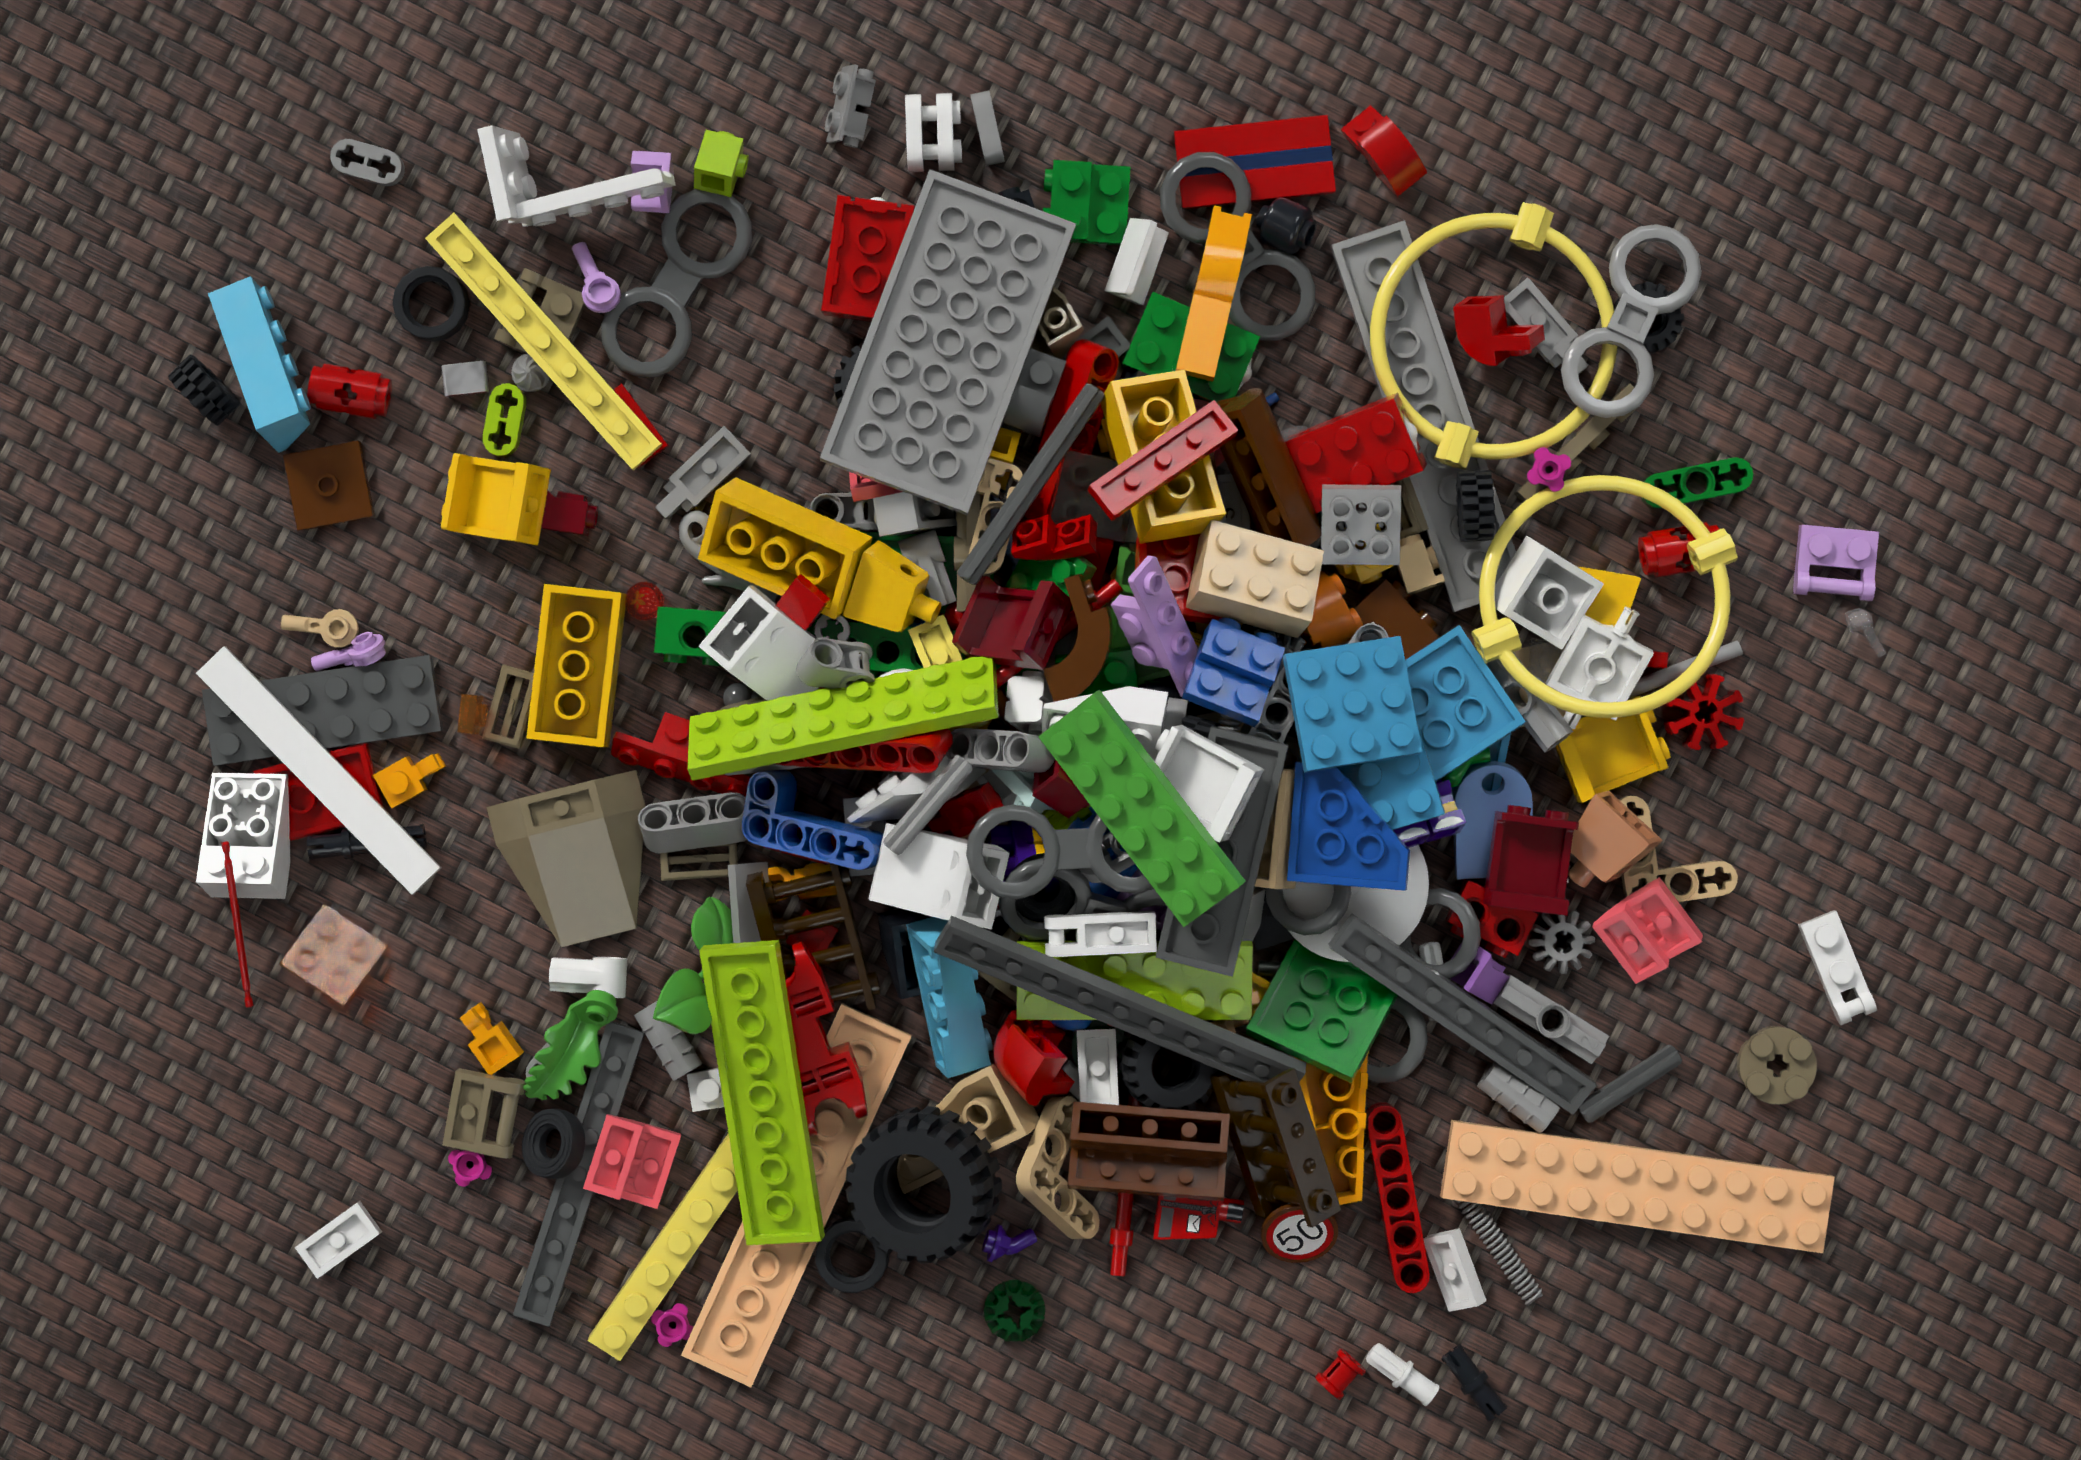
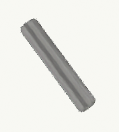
M954 756L884 838L885 846L897 855L902 854L972 772L973 767L962 756Z

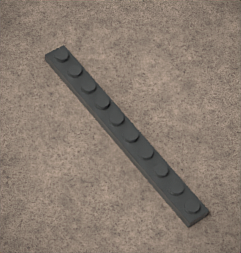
M950 917L935 941L934 952L1242 1080L1264 1083L1288 1068H1295L1299 1082L1306 1074V1062L957 917Z

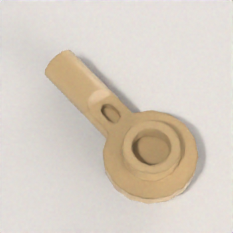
M342 609L328 612L323 619L283 615L281 620L282 630L321 634L327 644L337 648L350 645L359 632L355 616L349 611Z

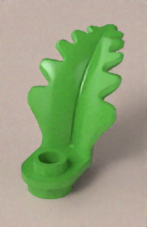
M602 990L589 991L586 997L569 1006L565 1019L547 1029L544 1039L550 1046L535 1054V1059L542 1064L530 1068L528 1073L533 1076L527 1077L524 1081L526 1085L523 1086V1089L526 1090L525 1095L528 1098L546 1100L548 1095L552 1099H558V1090L564 1095L571 1094L572 1089L569 1080L579 1085L586 1083L587 1078L584 1067L597 1068L601 1063L598 1044L599 1029L615 1020L618 1014L617 1000L612 994Z

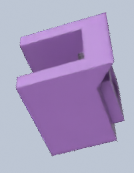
M1462 943L1460 944V946L1458 947V949L1456 950L1455 954L1451 959H1453L1455 955L1459 952ZM1479 946L1475 959L1467 969L1451 978V980L1462 985L1465 990L1493 1004L1509 976L1503 973L1505 967L1493 960L1492 954Z

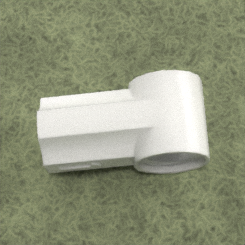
M593 957V960L551 958L549 968L550 991L588 993L592 990H602L612 994L615 998H625L626 958Z

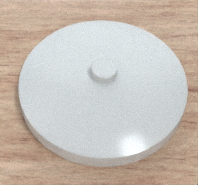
M1419 845L1409 848L1410 859L1406 891L1351 886L1352 894L1348 909L1337 925L1322 934L1304 936L1289 931L1291 935L1304 947L1322 957L1349 962L1333 951L1328 943L1352 913L1397 945L1402 944L1420 922L1428 899V870ZM1296 882L1295 889H1283V898L1288 908L1296 916L1307 920L1315 919L1322 915L1330 906L1334 894V887L1331 884Z

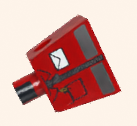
M1158 1196L1153 1239L1216 1238L1219 1221L1241 1224L1244 1200L1224 1198V1201Z

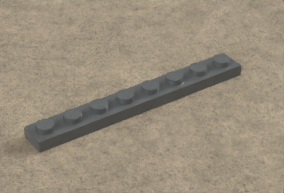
M1351 913L1328 943L1330 948L1572 1115H1574L1597 1086L1595 1081L1354 914Z
M614 1021L606 1024L599 1046L601 1063L597 1068H592L577 1114V1118L581 1122L585 1133L584 1154L578 1167L570 1175L556 1179L513 1312L514 1316L548 1327L552 1324L594 1194L592 1191L583 1189L606 1115L619 1117L645 1033H642L641 1030Z

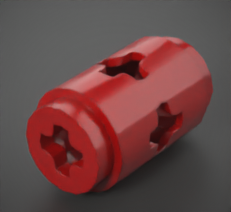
M324 363L322 367L313 366L309 378L307 397L309 403L316 404V408L337 413L344 412L371 419H376L377 415L386 417L391 400L392 379L383 378L382 373L360 369L353 370L348 367ZM344 383L351 384V391L357 393L355 399H349L348 391L342 390Z
M1704 522L1710 533L1720 530L1717 525L1709 526L1707 522ZM1685 526L1651 531L1647 533V536L1639 537V559L1645 575L1653 574L1655 577L1697 571L1691 563L1687 549L1688 542L1696 539ZM1679 531L1680 534H1686V537L1680 539L1677 535L1672 536V534ZM1682 561L1684 564H1690V566L1682 568L1681 565L1676 566V562Z

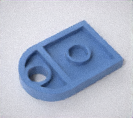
M1498 761L1479 763L1471 767L1462 777V782L1454 789L1453 799L1457 809L1462 810L1467 822L1460 833L1454 834L1455 876L1457 880L1487 877L1495 811L1507 812V806L1514 805L1531 808L1530 816H1533L1532 793L1527 781L1516 768ZM1490 773L1500 774L1503 779L1501 786L1494 791H1487L1482 788L1483 778Z

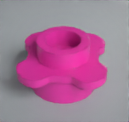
M1545 447L1537 449L1534 452L1535 462L1532 469L1527 472L1528 481L1533 485L1539 483L1548 486L1553 492L1561 490L1564 487L1563 477L1565 471L1571 467V459L1566 454L1560 456L1552 454ZM1547 466L1553 468L1551 473L1546 472L1545 468Z
M453 1150L448 1156V1161L453 1165V1171L456 1175L455 1182L459 1186H468L472 1180L478 1178L486 1180L492 1174V1167L486 1163L484 1154L466 1150ZM468 1161L473 1162V1168L467 1167Z
M676 1303L672 1309L666 1311L656 1310L652 1314L651 1322L656 1325L660 1345L669 1347L673 1342L689 1339L694 1327L689 1324L687 1318L688 1308L686 1305ZM674 1321L677 1324L676 1328H671L669 1323Z

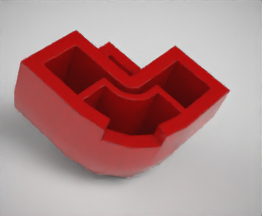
M1012 1010L1001 1026L993 1046L994 1061L1000 1074L1032 1106H1037L1043 1095L1067 1094L1075 1081L1061 1069L1067 1057L1057 1048L1066 1033L1049 1020H1017L1016 1010Z

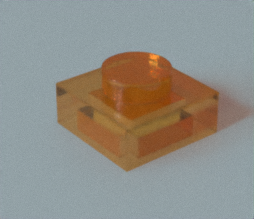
M461 694L458 733L479 734V727H485L488 706L487 704H482L483 696Z

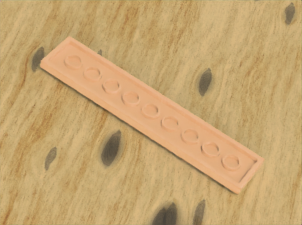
M843 1003L831 1025L827 1039L831 1048L850 1042L863 1078L868 1116L857 1119L852 1108L848 1109L844 1102L835 1098L825 1099L816 1107L814 1115L818 1134L810 1136L823 1227H825L844 1186L847 1167L853 1164L851 1156L855 1148L862 1143V1139L867 1135L912 1037L909 1033ZM742 1220L681 1356L748 1387H752L818 1242L746 1245Z
M1451 1120L1440 1197L1443 1199L1823 1253L1835 1177L1827 1174Z

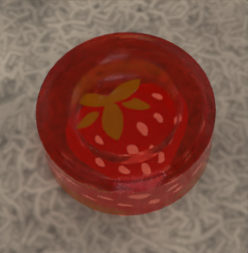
M649 582L636 583L626 593V609L632 617L638 620L648 621L656 618L658 606L664 607L665 604L661 589Z

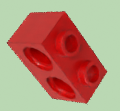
M1464 879L1458 894L1467 902L1476 901L1481 905L1482 915L1479 919L1481 938L1488 941L1485 949L1505 959L1509 952L1518 956L1539 914L1533 911L1483 904L1485 888ZM1450 909L1445 918V921L1453 924L1450 932L1464 938L1463 925L1458 915ZM1511 918L1517 926L1516 934L1511 939L1502 940L1497 933L1498 924L1504 919Z

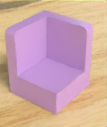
M632 151V174L656 168L661 171L670 172L674 176L671 153ZM672 187L664 188V195L655 198L642 199L641 194L632 196L631 209L639 212L669 213Z

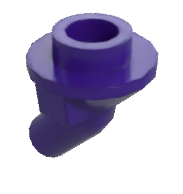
M997 1224L994 1231L987 1230L982 1245V1252L987 1253V1261L993 1262L1005 1254L1013 1255L1037 1242V1237L1034 1231L1029 1228L1019 1235L1010 1238L1003 1226Z

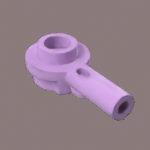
M585 242L576 243L573 245L572 251L585 277V285L582 290L583 302L593 312H609L620 302L621 293L619 285L615 280L606 276L604 272H599Z
M365 632L356 636L351 641L352 645L350 647L313 656L311 663L315 671L343 663L345 666L352 664L355 667L367 666L377 662L385 655V640L380 634Z

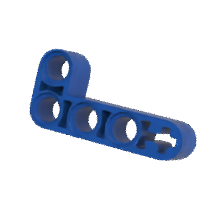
M787 770L760 771L750 778L742 818V831L749 842L856 870L876 867L883 833L794 811L797 783L795 777ZM771 781L775 786L774 795L771 793L770 790ZM765 818L769 824L768 832L765 830L764 827ZM798 827L801 828L803 833L802 841L797 834ZM832 834L837 841L836 849L831 844ZM858 846H864V849L856 850Z

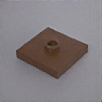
M357 440L283 455L297 531L375 517L361 441Z

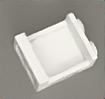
M1183 725L1172 726L1170 730L1165 729L1155 746V750L1159 752L1155 763L1213 839L1219 843L1229 840L1264 769Z

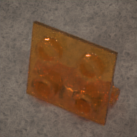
M323 904L280 961L279 965L344 1007L347 1002L350 1003L358 992L357 988L388 945L326 904Z

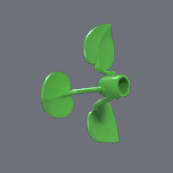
M714 897L706 898L705 902L696 910L692 919V938L699 950L703 945L733 943L731 910ZM681 969L673 973L659 995L653 1019L670 1024L689 1034H699L706 1031L711 1024L712 1016L708 1008L705 983L702 981L704 979L703 971L697 973L691 969Z

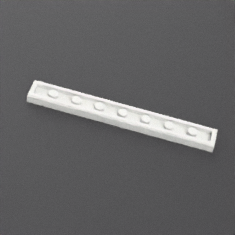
M223 646L196 672L222 701L412 895L442 868L227 647Z

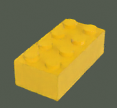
M1185 370L1111 381L1104 392L1105 396L1101 402L1118 465L1197 412ZM1209 455L1131 508L1140 544L1200 534L1211 520L1221 522L1226 512Z
M735 477L715 491L698 559L780 596H783L794 579L802 574L831 599L821 614L835 620L844 612L862 554L870 547L873 537Z
M544 584L527 739L596 747L610 746L627 594Z

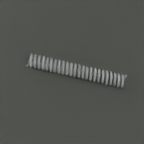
M1463 1202L1459 1205V1208L1462 1209L1471 1202ZM1472 1203L1462 1211L1463 1214H1466L1474 1207H1477L1466 1215V1219L1471 1218L1478 1212L1480 1213L1472 1218L1469 1224H1473L1478 1219L1484 1217L1481 1221L1474 1224L1472 1229L1478 1228L1487 1221L1489 1222L1479 1228L1476 1234H1480L1491 1227L1480 1235L1479 1239H1484L1490 1233L1495 1232L1483 1241V1244H1487L1498 1237L1487 1245L1486 1249H1491L1496 1244L1502 1242L1490 1251V1254H1495L1505 1247L1493 1259H1498L1509 1252L1497 1261V1264L1500 1265L1508 1258L1513 1257L1504 1263L1500 1269L1504 1270L1516 1262L1504 1271V1274L1507 1275L1520 1267L1517 1271L1510 1274L1507 1279L1511 1280L1523 1272L1511 1281V1284L1514 1285L1527 1277L1524 1281L1517 1284L1514 1289L1518 1290L1526 1283L1531 1282L1519 1290L1518 1295H1522L1534 1287L1531 1291L1524 1294L1521 1300H1525L1538 1292L1525 1302V1305H1529L1537 1298L1542 1297V1289L1538 1288L1539 1284L1535 1283L1534 1278H1531L1532 1274L1528 1273V1268H1524L1525 1264L1521 1263V1258H1517L1518 1254L1513 1253L1514 1248H1510L1511 1244L1506 1243L1507 1238H1503L1504 1233H1501L1500 1228L1496 1227L1497 1223H1494L1493 1218L1489 1217L1490 1213L1486 1212L1485 1207H1482L1483 1204Z

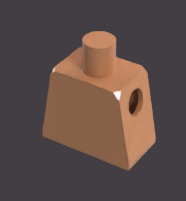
M1610 791L1595 794L1579 820L1578 830L1573 832L1571 853L1578 861L1569 870L1568 876L1573 882L1583 888L1587 887L1595 876L1605 883L1616 880L1662 842V839Z

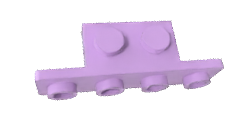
M1147 556L1128 578V583L1135 597L1119 594L1111 606L1138 664L1168 669L1182 697L1198 648L1157 557Z

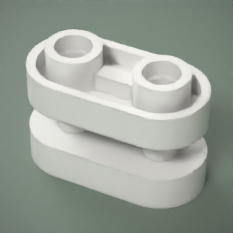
M952 93L936 94V105L922 106L921 94L905 95L908 172H924V160H938L939 171H955V163H962L961 139H954L953 124H961L960 101H952ZM922 121H937L938 144H923Z

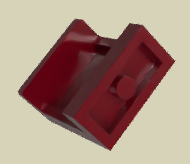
M982 576L971 595L952 643L968 658L982 656L992 658L995 664L1044 670L1071 609L1070 597L1053 581L1041 580L1037 590L1000 587L990 577Z
M1508 805L1507 812L1495 811L1483 904L1567 916L1569 900L1565 899L1573 832L1578 830L1579 822L1568 821L1569 813L1546 810L1545 817L1530 816L1531 808Z

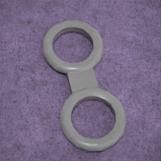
M1658 224L1637 227L1625 234L1612 250L1608 268L1611 285L1620 300L1607 327L1591 329L1575 338L1564 354L1561 367L1565 391L1572 402L1588 414L1603 418L1624 416L1640 407L1651 392L1654 369L1651 355L1643 342L1657 314L1671 313L1688 303L1698 289L1702 272L1699 254L1689 238L1674 228ZM1656 241L1665 243L1676 250L1683 260L1685 270L1683 284L1671 295L1660 298L1644 296L1635 290L1627 279L1625 270L1627 256L1633 248L1645 242ZM1612 344L1619 346L1628 352L1636 363L1638 377L1635 388L1630 394L1620 400L1604 401L1596 399L1585 391L1579 381L1577 371L1579 360L1585 351L1595 345Z

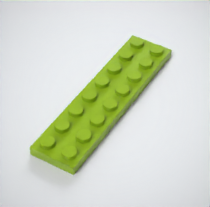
M982 656L971 657L965 660L875 678V682L871 683L855 681L847 688L817 689L811 692L787 697L783 696L768 701L744 704L739 707L690 716L688 772L693 781L999 718L996 664L992 658Z
M779 940L703 945L699 952L708 1008L712 1016L711 1027L746 1245L821 1242L825 1233Z

